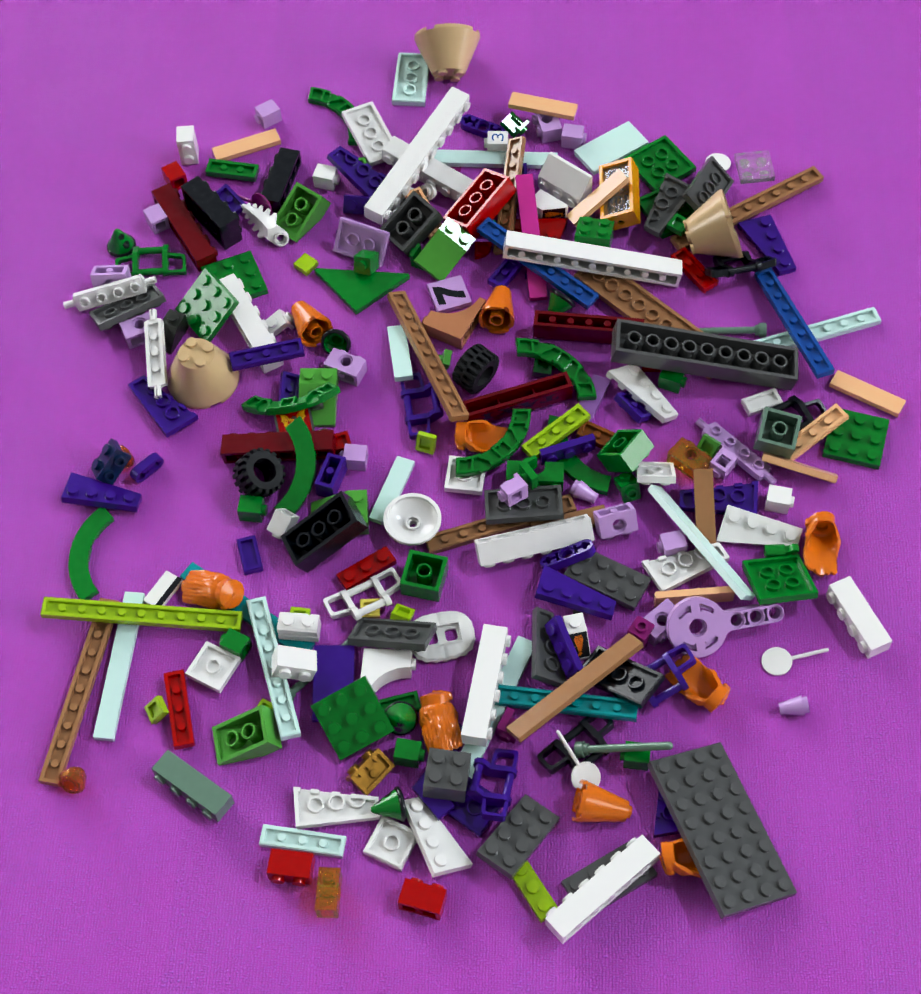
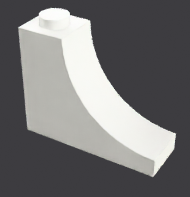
M364 648L361 677L366 675L375 693L392 681L412 678V670L416 671V658H413L412 650Z

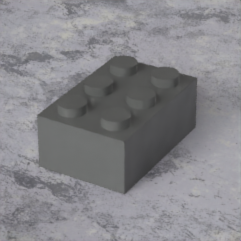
M413 191L380 229L390 232L389 241L409 257L411 249L415 248L417 243L421 244L444 218L425 199Z

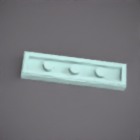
M401 325L388 326L387 331L395 382L413 380L407 336Z
M400 456L396 457L371 511L369 521L384 525L383 516L385 509L392 500L401 496L415 466V461Z
M263 824L259 846L308 852L314 855L343 859L347 837Z

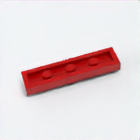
M184 669L163 673L174 749L195 746Z

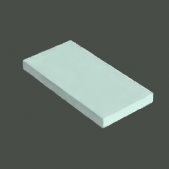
M398 53L392 105L425 107L430 70L421 53Z
M627 121L575 149L574 155L594 176L599 173V166L624 159L627 155L648 145L649 141Z

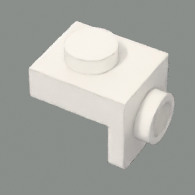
M281 309L265 320L269 328L267 329L270 334L273 333L274 336H277L287 327L291 329L296 328L293 316Z

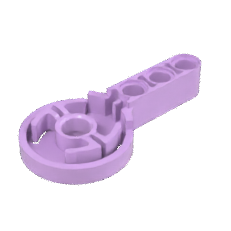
M691 596L679 601L671 609L666 621V633L674 648L681 644H686L688 648L696 649L690 650L696 658L705 657L720 648L730 631L779 622L784 617V609L776 603L759 605L758 603L722 610L717 603L708 598ZM775 607V614L770 617L769 611ZM756 611L755 619L750 620L751 612ZM736 614L737 621L731 624V617ZM694 619H700L702 622L701 631L696 634L691 633L689 630L690 623Z

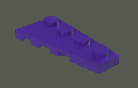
M771 214L738 222L737 228L746 234L748 241H752L760 254L762 253L764 257L771 256L776 258L777 266L771 268L778 276L796 272L795 263Z

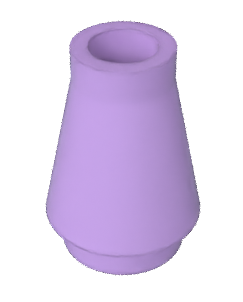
M575 480L569 491L573 495L572 497L591 502L592 504H594L599 495L582 480Z
M800 695L778 703L780 715H805V713H810L807 696L802 697Z

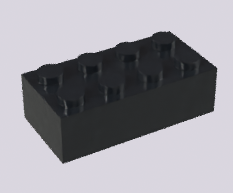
M197 176L181 186L184 201L188 207L187 210L192 211L198 222L225 250L242 240V228L239 225L240 218L238 214L230 210L229 205L220 199L215 190L212 191L209 184L205 180L203 181Z
M340 491L280 537L295 566L308 573L365 531L368 526L353 498Z

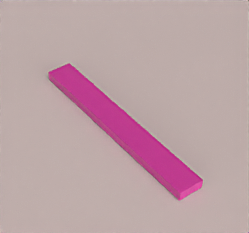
M533 174L515 175L521 232L540 236ZM526 267L529 300H547L546 281Z

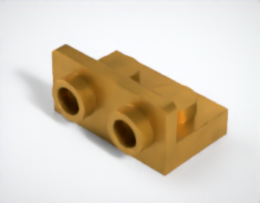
M379 748L368 749L361 756L363 760L358 765L355 763L347 771L349 775L345 779L348 782L351 781L364 795H368L395 767L392 761Z

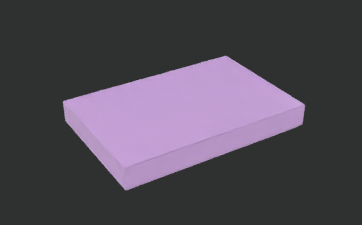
M340 217L333 251L352 258L362 249L379 252V267H382L390 232Z

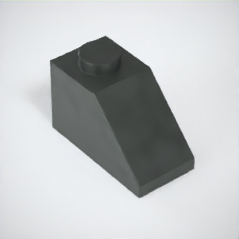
M169 309L163 321L166 352L172 354L188 330L189 325L186 314Z

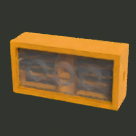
M632 157L599 166V186L618 169L630 180L600 207V219L615 221L614 230L641 223L639 169Z

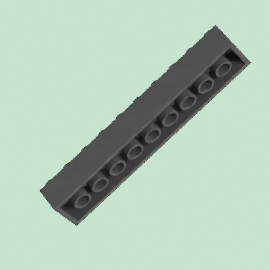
M618 318L612 330L610 362L790 391L798 381V348Z

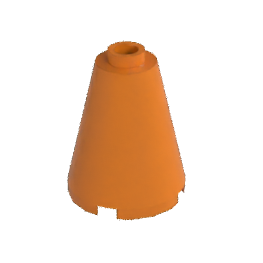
M499 285L494 288L481 309L479 323L483 329L484 327L489 329L490 333L503 334L514 326L515 317L511 291L508 287Z
M297 301L291 307L298 337L301 338L302 344L307 347H317L316 344L321 343L322 335L326 331L333 329L330 319L305 301Z
M580 780L579 783L582 784V787L576 789L572 805V812H576V817H572L573 822H625L627 818L630 819L632 806H630L628 800L587 780Z

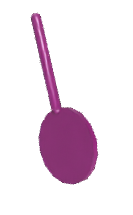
M255 193L252 195V200L238 195L244 201L256 203L257 208L262 205L263 212L269 208L270 214L272 213L271 204L264 195Z

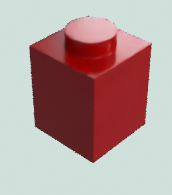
M177 161L161 168L164 180L167 184L170 183L173 189L177 188L179 190L183 184L187 183L186 174Z

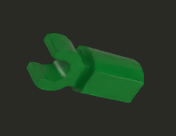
M784 544L764 545L765 558L794 555L799 552L798 544H790L788 546Z

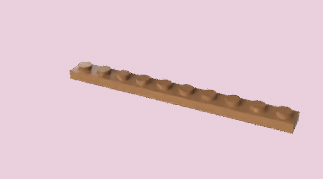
M812 166L730 207L733 225L735 226L738 222L745 221L823 182L824 176L815 166ZM686 233L681 237L676 234L670 239V242L677 250L683 247L691 248Z
M388 292L387 299L450 422L468 420L469 413L406 292Z
M105 598L99 599V601L119 602L117 600ZM91 623L38 780L40 784L61 786L114 623Z

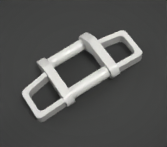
M390 567L370 577V580L324 598V606L332 619L352 615L358 621L362 619V616L383 606L388 607L392 605L390 596L400 589L401 579L396 570ZM392 575L397 583L385 591L379 581ZM374 587L380 599L358 609L350 597ZM343 599L348 609L333 612L329 604Z

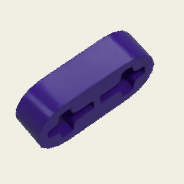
M152 453L132 468L130 476L137 483H141L161 468L164 459L158 453Z

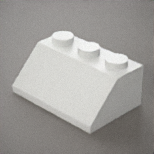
M550 152L538 175V187L566 203L570 208H575L592 193L593 176L555 153Z

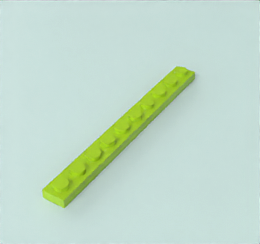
M44 597L40 613L42 618L223 632H227L229 628L240 632L243 617L242 611Z

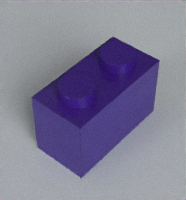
M327 453L314 483L316 495L326 498L338 493L347 472L346 457Z

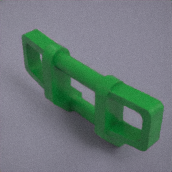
M169 244L161 247L146 248L134 246L132 255L115 260V265L132 261L131 277L139 274L143 276L187 274L185 254L170 253ZM162 254V268L139 269L140 255ZM169 258L182 259L183 268L169 270Z

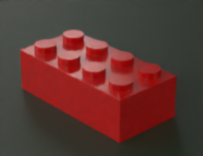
M484 168L443 216V220L445 221L447 217L451 218L476 240L480 236L477 233V227L487 217L493 220L517 190L509 176Z

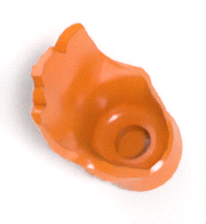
M482 419L468 422L457 421L454 434L456 447L458 450L468 449L471 452L484 453L504 437L508 428L495 426Z
M827 511L814 513L805 519L807 529L803 549L805 566L820 577L830 574L835 575L837 574V557L841 545L840 535L835 524V516Z
M191 570L181 583L182 600L184 603L197 604L208 609L226 610L235 608L244 597V587L240 581L231 579L229 576L218 572Z
M688 654L682 656V659H678L675 665L679 667L690 659ZM695 657L696 664L682 673L689 688L685 691L681 690L679 693L697 706H704L711 713L720 705H724L728 698L730 687L727 683H721L714 669L707 668ZM669 670L665 678L672 685H675L678 681L671 670Z
M433 690L431 693L419 697L421 702V709L419 711L420 727L428 754L429 748L453 751V749L463 746L458 723L459 715L453 704L450 703V700H453L452 693L443 690Z
M682 838L671 842H661V856L659 859L666 875L673 876L675 873H678L681 876L701 878Z

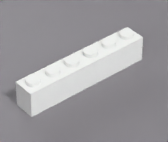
M393 136L382 149V160L394 166L409 144ZM435 158L430 159L426 170L422 171L418 178V181L432 184L442 195L455 201L474 181Z
M234 273L219 279L239 301V304L230 316L248 347L253 348L277 343L273 333L270 334L267 329L269 328L264 319L261 320L258 307L252 305V298L249 292L245 293L242 280L240 278L237 279ZM284 361L261 365L260 367L265 374L283 366Z
M584 514L476 539L474 544L478 563L481 567L490 568L495 566V563H511L515 561L514 559L521 557L522 559H529L534 554L552 553V550L562 549L584 539L594 541L595 538L591 518Z
M483 625L461 731V740L464 744L487 747L488 740L492 739L493 728L490 726L491 721L496 720L497 709L494 706L495 702L500 700L501 691L498 690V686L503 683L504 672L502 671V666H506L508 653H505L506 647H510L511 635H508V627Z
M643 835L638 838H632L627 843L625 850L622 852L617 851L610 858V863L606 866L604 864L601 865L594 872L595 876L590 880L586 878L578 886L579 889L574 894L572 892L567 894L559 907L556 908L554 906L546 913L545 925L562 944L659 861L660 852Z

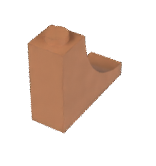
M479 297L472 306L455 313H439L431 310L428 316L423 318L422 325L429 337L462 350L479 323V313L486 303V299Z

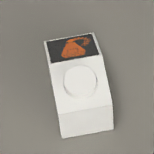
M542 189L535 194L538 219L567 218V204Z
M583 612L563 616V622L580 660L588 659L591 652Z

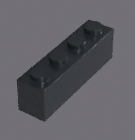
M280 147L278 154H275L273 166L269 168V176L264 180L263 191L260 194L268 199L272 212L278 213L289 195L302 162L300 151Z

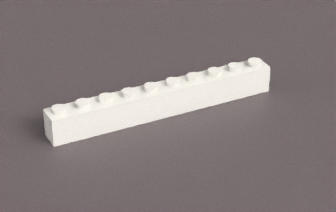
M454 87L450 88L364 206V217L380 225H383L390 218L393 210L400 206L402 198L408 195L412 184L418 181L419 174L426 170L430 159H434L437 149L443 146L445 138L452 134L455 124H459L463 113L469 110L471 105L469 94Z
M507 230L505 236L503 258L672 287H678L682 277V260L509 230Z

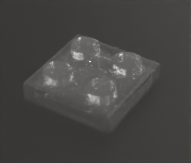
M769 150L735 153L734 159L740 184L775 181V173Z

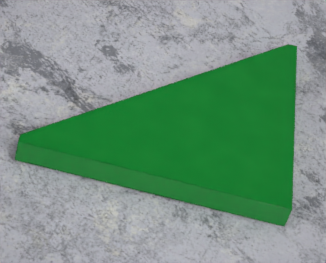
M314 269L315 274L356 315L410 279L408 273L374 272L371 275L354 273V270Z

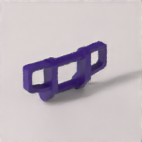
M419 372L413 373V380L419 381V388L405 389V381H400L402 389L400 394L404 401L406 413L405 424L408 426L409 438L411 440L417 439L418 432H412L411 426L427 424V430L424 432L431 433L430 423L435 422L444 415L443 409L440 406V400L431 383L429 382L424 386ZM431 395L433 409L428 413L413 415L411 399L425 398Z
M681 644L663 653L662 657L646 666L656 670L667 664L678 681L677 684L655 697L652 695L649 702L654 709L662 701L681 690L685 691L689 688L682 673L694 666L696 659L686 644ZM686 652L690 659L677 667L671 658Z
M498 748L494 752L491 763L484 758L477 757L474 759V773L471 785L467 789V795L482 804V819L499 822L506 820L508 807L512 801L510 795L513 781L517 777L518 751ZM500 757L514 759L512 767L496 765V762ZM482 773L488 777L505 779L502 794L484 792V790L479 788ZM486 805L503 807L502 813L487 812Z

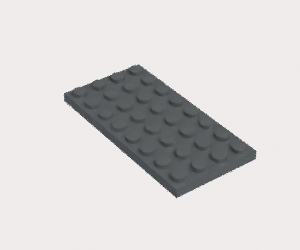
M721 742L653 760L648 763L649 771L721 919L792 897L797 893Z

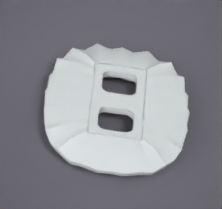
M444 611L431 613L414 620L436 623L437 630L435 633L438 638V642L428 645L426 651L416 652L412 650L417 660H422L425 663L447 662L460 656H466L473 649L476 640L475 630L469 617L461 612ZM456 630L458 638L447 641L445 631Z

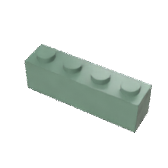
M169 750L151 768L155 775L154 779L159 784L168 785L170 787L169 790L177 797L181 795L186 798L185 801L189 806L194 809L196 807L201 809V813L209 820L213 818L219 822L234 804L232 795Z

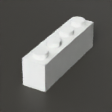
M848 576L830 584L826 593L827 600L830 604L834 605L839 619L846 624L848 633L857 641L861 653H864L869 659L889 650L892 639L852 578Z

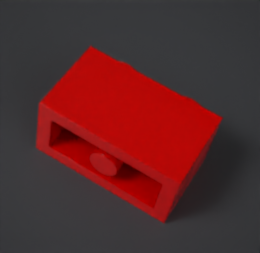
M271 848L266 872L268 879L276 884L291 882L293 885L300 887L305 886V884L311 885L315 866L314 854Z
M405 878L397 902L398 908L440 921L447 900V889L436 883H432V885L425 884L418 878Z

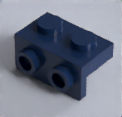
M111 438L103 446L99 457L92 463L91 469L95 478L113 485L132 456L121 449L118 441Z

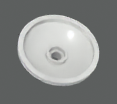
M408 493L398 496L388 504L383 516L387 534L396 542L404 545H420L431 540L439 531L442 520L441 511L436 502L428 496L419 493Z

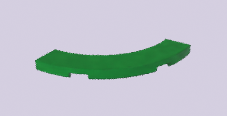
M311 87L308 103L321 105L332 110L343 121L342 111L354 107L348 100L340 95L332 94L329 90ZM347 127L349 133L348 145L358 146Z
M516 338L517 357L539 359L551 364L561 372L567 371L576 392L577 400H596L597 395L592 379L585 372L584 367L572 355L553 344L548 345L536 339Z
M327 382L300 398L293 396L281 398V401H272V399L255 395L242 403L241 406L244 411L258 415L287 414L318 405L341 393L338 386Z
M512 409V418L506 434L488 451L482 454L456 458V478L482 474L507 461L518 450L527 435L531 421V409Z
M549 415L548 425L559 417ZM566 437L559 443L568 441V438ZM576 455L570 459L565 458L556 461L564 462V473L573 481L582 480L596 493L607 496L611 476L591 469Z
M300 416L285 427L294 444L296 470L288 492L274 507L275 509L285 508L294 514L301 509L310 493L316 473L314 443L307 425Z
M98 508L82 524L72 542L68 569L72 586L79 599L90 600L99 593L90 576L89 561L94 541L114 522V518L106 508Z

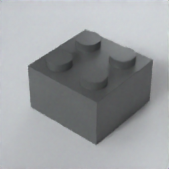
M429 748L423 783V797L465 803L471 766V753Z

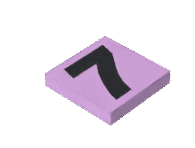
M461 275L427 284L435 309L439 313H447L472 306V301Z

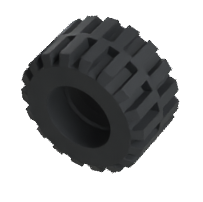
M482 344L473 345L458 360L452 374V379L470 394H476L484 389L494 377L499 366V357Z
M263 448L253 449L236 461V466L233 467L235 474L232 477L236 480L235 486L240 488L238 491L240 493L244 492L245 495L267 498L279 490L281 485L284 484L285 480L283 478L286 477V473L283 472L285 467L280 463L282 460L276 457L277 454L275 452L270 453V450L267 448L265 450ZM254 466L263 472L264 482L259 480L254 474Z

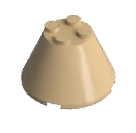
M457 23L436 24L434 28L428 30L425 27L414 35V41L435 81H460V78L466 74L480 40L479 30L474 31L472 26Z
M722 189L715 192L686 220H683L688 242H690L693 255L743 257L738 235L732 222L731 212Z
M190 337L179 348L167 371V388L173 399L178 403H182L192 409L211 408V405L225 402L232 396L239 383V370L232 371L227 352L205 339Z

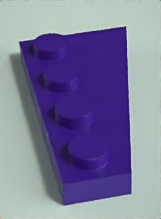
M341 146L327 156V159L364 196L371 197L386 177L382 172L378 173L373 170L372 166L368 163L364 164L359 161L357 156Z
M144 375L128 384L129 389L167 438L199 419L197 414L189 411L185 405L178 403L173 399V396L168 393L166 394L164 391H162V398L155 399L154 389L148 387L147 377Z
M71 472L61 500L62 503L138 512L142 496L140 493Z
M752 481L749 484L734 483L733 486L723 487V485L715 486V514L724 515L727 505L757 514L758 481ZM694 489L680 490L679 507L682 511L695 512Z
M546 565L543 567L535 594L536 599L610 621L612 620L617 602Z

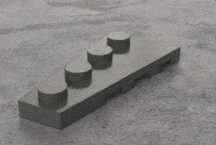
M668 173L665 174L654 205L644 224V231L658 238L666 229L667 223L686 205V201L682 196L689 187V184Z
M535 607L532 610L531 678L559 687L567 680L544 626L554 617V613Z

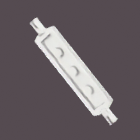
M142 274L73 293V300L63 302L65 309L76 307L81 312L147 293V286L157 283L156 276L145 279Z
M150 309V319L144 322L148 387L154 389V398L159 399L162 398L161 388L168 386L164 321L161 318H157L156 309Z

